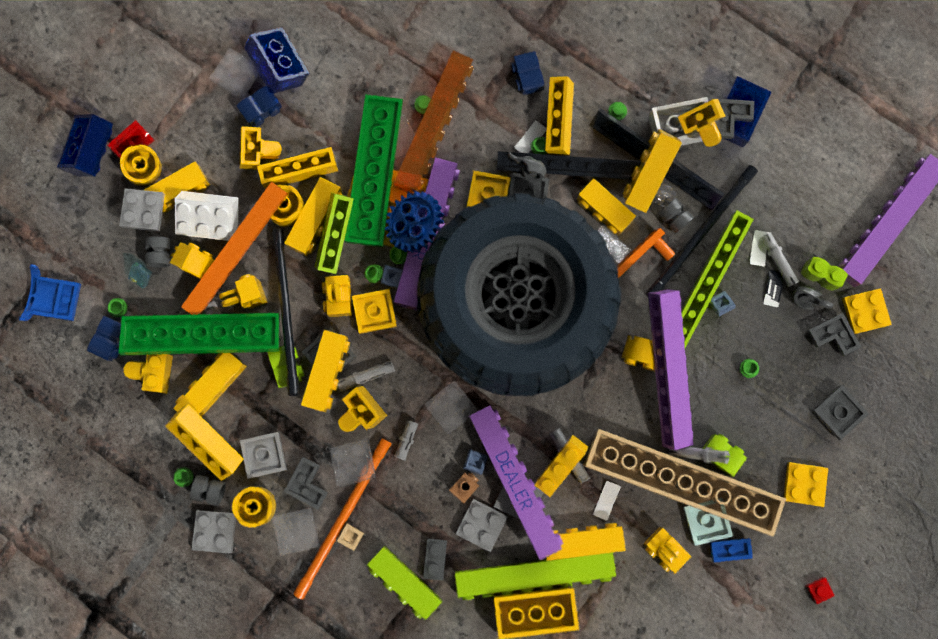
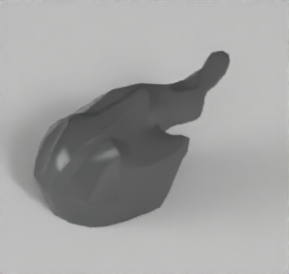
M508 152V156L515 160L516 164L524 165L521 168L525 179L538 181L544 178L546 167L542 161L530 156L516 157L511 152Z
M799 286L793 293L794 302L804 310H813V305L827 308L834 306V304L820 298L823 294L810 286Z

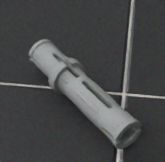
M772 232L760 237L769 252L767 253L768 256H771L787 286L790 287L798 283L799 280L792 271L781 251L782 247L778 246Z
M389 360L362 372H354L353 375L340 379L338 383L340 391L343 392L355 386L360 387L365 382L395 372L392 361Z
M560 428L549 434L557 445L558 452L567 442ZM579 461L572 471L579 484H582L591 477Z
M684 447L677 450L669 449V451H673L669 452V455L673 457L704 460L705 463L713 461L727 464L729 461V457H726L729 456V451L712 450L711 447H706L705 449Z

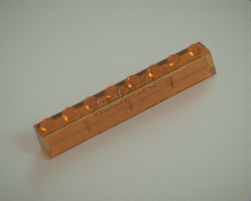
M454 50L452 51L395 178L393 187L407 193L410 192L411 194H414L416 190H421L424 183L421 178L423 174H428L431 164L428 162L431 157L435 158L439 149L436 147L438 141L442 142L446 133L443 128L445 124L449 126L453 115L450 112L452 108L456 110L460 101L457 98L459 92L463 94L467 83L464 81L466 76L470 78L474 67L471 65L474 59Z

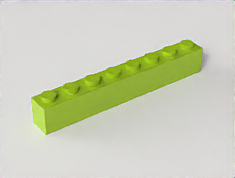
M738 210L731 215L681 308L685 348L754 220Z
M612 552L455 571L458 598L462 597L463 600L474 599L475 595H482V598L493 597L494 593L502 592V595L514 594L513 590L521 589V592H531L535 587L547 590L552 589L553 585L558 584L561 587L573 586V582H580L581 585L591 584L592 580L600 579V582L612 581L611 577H616V570Z

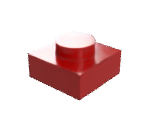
M825 577L806 585L815 604L835 596Z

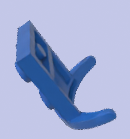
M31 264L29 298L24 312L19 317V321H28L33 315L74 321L81 284L41 277L39 268Z

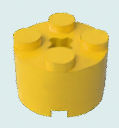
M145 145L131 146L120 157L121 171L131 183L138 186H149L160 177L162 164L155 151ZM138 163L144 164L145 167H144V168H139V167L137 166V164H138Z
M277 185L287 192L288 195L270 219L279 226L289 227L295 224L305 204L301 195L294 187ZM285 203V204L287 205V207H286V208H283V207H282V204Z
M628 335L622 354L625 364L636 366L638 363L642 364L646 370L655 371L653 341L634 336V340H632L631 335Z
M248 487L235 496L232 504L234 516L241 525L246 527H258L268 523L276 511L274 495L263 487ZM256 502L258 509L254 510V508L251 507V504H255Z

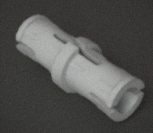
M410 420L406 421L402 436H399L400 442L394 457L406 461L410 446L414 443L413 438L419 425L418 423Z

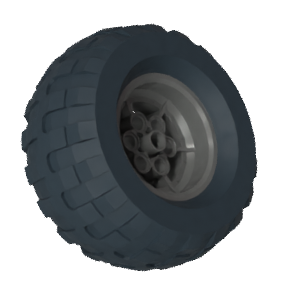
M518 193L512 196L489 197L472 207L468 206L456 214L454 219L438 231L428 251H426L421 264L417 284V299L420 320L427 340L444 365L470 385L494 394L533 396L568 384L585 372L601 356L616 328L619 305L621 303V288L619 287L617 265L606 247L607 243L597 230L595 231L580 213L575 210L571 211L560 205V202L545 197V199L531 197L530 194ZM508 262L506 273L494 270L496 267ZM529 263L539 267L543 272L532 274ZM521 271L524 274V278L518 280L514 277V273ZM499 280H503L507 283V287L500 289L496 283ZM537 281L540 283L541 288L534 290L530 284ZM482 288L491 295L484 303L482 302ZM553 290L554 305L545 299V296ZM516 292H519L520 296H523V297H521L520 299H517V298L514 297V296H515ZM497 300H504L507 306L503 309L498 308L495 304ZM538 301L541 308L538 310L532 309L530 302ZM513 311H522L523 317L521 319L514 318ZM504 319L506 328L498 325L496 321ZM530 320L540 323V325L528 329Z

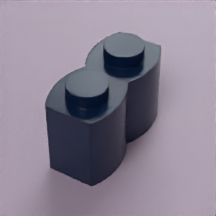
M536 52L514 56L511 69L518 78L516 80L517 90H521L522 95L543 91L545 83Z
M268 85L260 88L252 96L243 99L236 105L250 127L262 125L267 117L276 116L282 108Z
M104 316L88 345L87 351L107 361L116 359L119 356L121 323Z

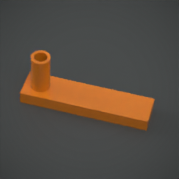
M661 228L655 229L617 265L618 278L652 246L655 247L666 261L675 255V252L661 238L665 234Z

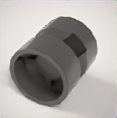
M678 198L674 199L658 214L665 222H670L669 227L675 234L694 219L688 210H683L684 205Z
M166 237L145 238V250L148 251L145 254V266L154 268L169 267L170 255L168 251L171 250V239Z
M197 475L191 488L190 498L200 502L206 500L207 504L219 506L224 496L226 482L218 479L210 481V477Z

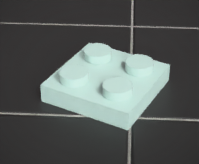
M713 500L699 503L702 506L715 504ZM720 504L722 513L727 515L725 506ZM691 506L683 507L694 546L733 536L728 520Z

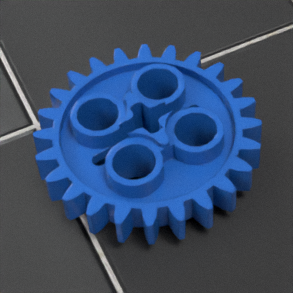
M414 191V194L408 192L407 198L401 195V201L395 200L396 206H390L392 213H387L390 219L386 220V223L389 225L385 227V230L389 232L386 236L391 239L390 243L404 252L410 251L414 253L415 250L421 252V246L427 249V243H433L432 238L441 229L439 224L444 223L440 219L444 216V213L440 211L442 207L438 204V201L430 194H426L423 191L421 193Z

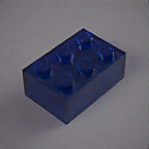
M283 27L250 35L244 48L271 94L303 85L309 72Z
M739 76L736 77L725 99L754 101V120L752 122L734 121V137L725 140L742 148L749 142L772 93L771 91Z
M94 114L75 115L57 168L75 176L95 177L100 170L101 159L106 153V144L112 135L113 123Z

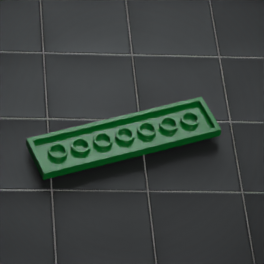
M365 94L351 191L353 204L345 234V243L383 247L403 99Z
M280 314L122 316L119 354L279 352Z

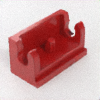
M135 120L108 144V147L120 158L128 147L136 145L149 146L154 139Z

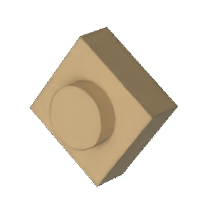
M347 523L337 542L355 551L364 532Z

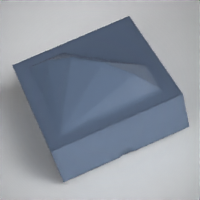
M385 265L380 283L398 288L403 270Z
M726 291L712 297L709 303L718 317L735 309V304Z
M471 449L468 450L463 469L482 475L488 456Z

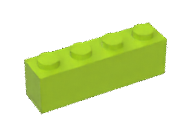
M331 193L314 266L317 270L337 273L353 204V198Z
M386 546L367 564L370 567L368 571L377 578L379 576L383 579V585L389 591L394 590L399 595L397 598L404 605L408 603L413 608V614L419 619L423 617L426 620L442 603V599Z

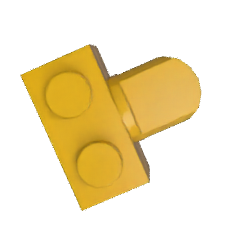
M712 99L678 116L685 134H690L697 130L705 146L711 147L720 143L722 136L715 121L725 117V114L718 99Z
M241 127L239 169L258 170L257 166L260 165V159H278L282 151L279 142L261 139V128Z
M180 242L179 246L174 248L176 250L175 253L172 252L170 255L172 257L171 264L198 279L203 277L214 262V259H212V254L204 250L200 252V247L190 242L188 245Z
M250 274L243 275L239 278L240 280L235 281V289L219 295L220 300H224L221 302L222 307H228L241 302L242 307L252 309L268 303L261 282L254 275L251 276Z
M348 275L325 277V282H322L323 294H326V301H323L324 312H327L329 317L352 316L350 277Z
M169 354L147 355L146 362L129 361L124 366V374L129 379L142 380L143 391L168 394L173 356Z
M364 386L355 387L342 399L349 409L339 418L338 424L340 429L345 432L354 431L361 424L368 430L378 425L387 417V414Z
M659 527L643 543L647 547L645 551L652 558L656 556L661 561L659 565L667 573L671 571L675 574L691 558L687 551L662 527Z

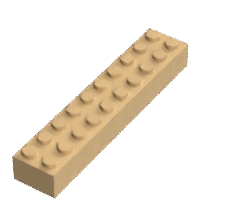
M600 429L595 431L583 465L586 468L773 537L786 498ZM711 500H713V502H715V504H711V505H707V506L699 505V503H703V502H707V501H711ZM720 504L725 506L727 515L722 513Z

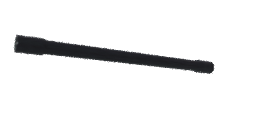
M749 165L738 181L671 264L645 293L647 297L648 293L664 289L667 282L738 194L757 174L758 170L754 166Z
M275 228L272 230V237L275 248L284 338L288 396L300 395L296 369L284 251V231L282 228Z

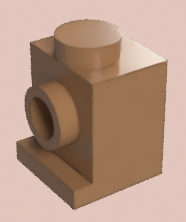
M471 472L468 475L464 473L449 491L462 503H465L479 487L477 484L479 479ZM463 483L469 484L468 490L462 489Z

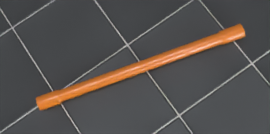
M381 438L371 460L306 574L295 589L293 595L303 600L312 581L371 477L389 450L391 442Z

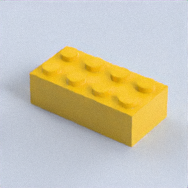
M658 129L657 133H652L649 139L650 146L648 150L644 149L640 157L641 164L639 167H635L631 175L632 182L631 184L627 183L623 191L625 204L647 213L682 144L679 138Z
M572 586L493 596L499 639L579 630L575 593Z

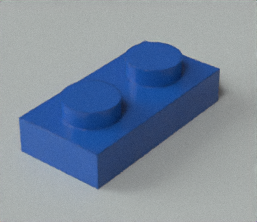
M750 538L710 542L712 562L753 558Z

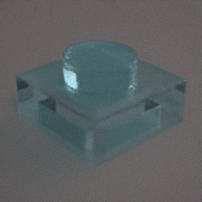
M135 262L132 264L128 278L144 289L149 284L152 272L139 262Z

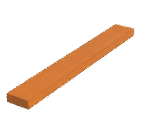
M273 182L269 184L181 306L191 315L202 314L286 198L287 192Z

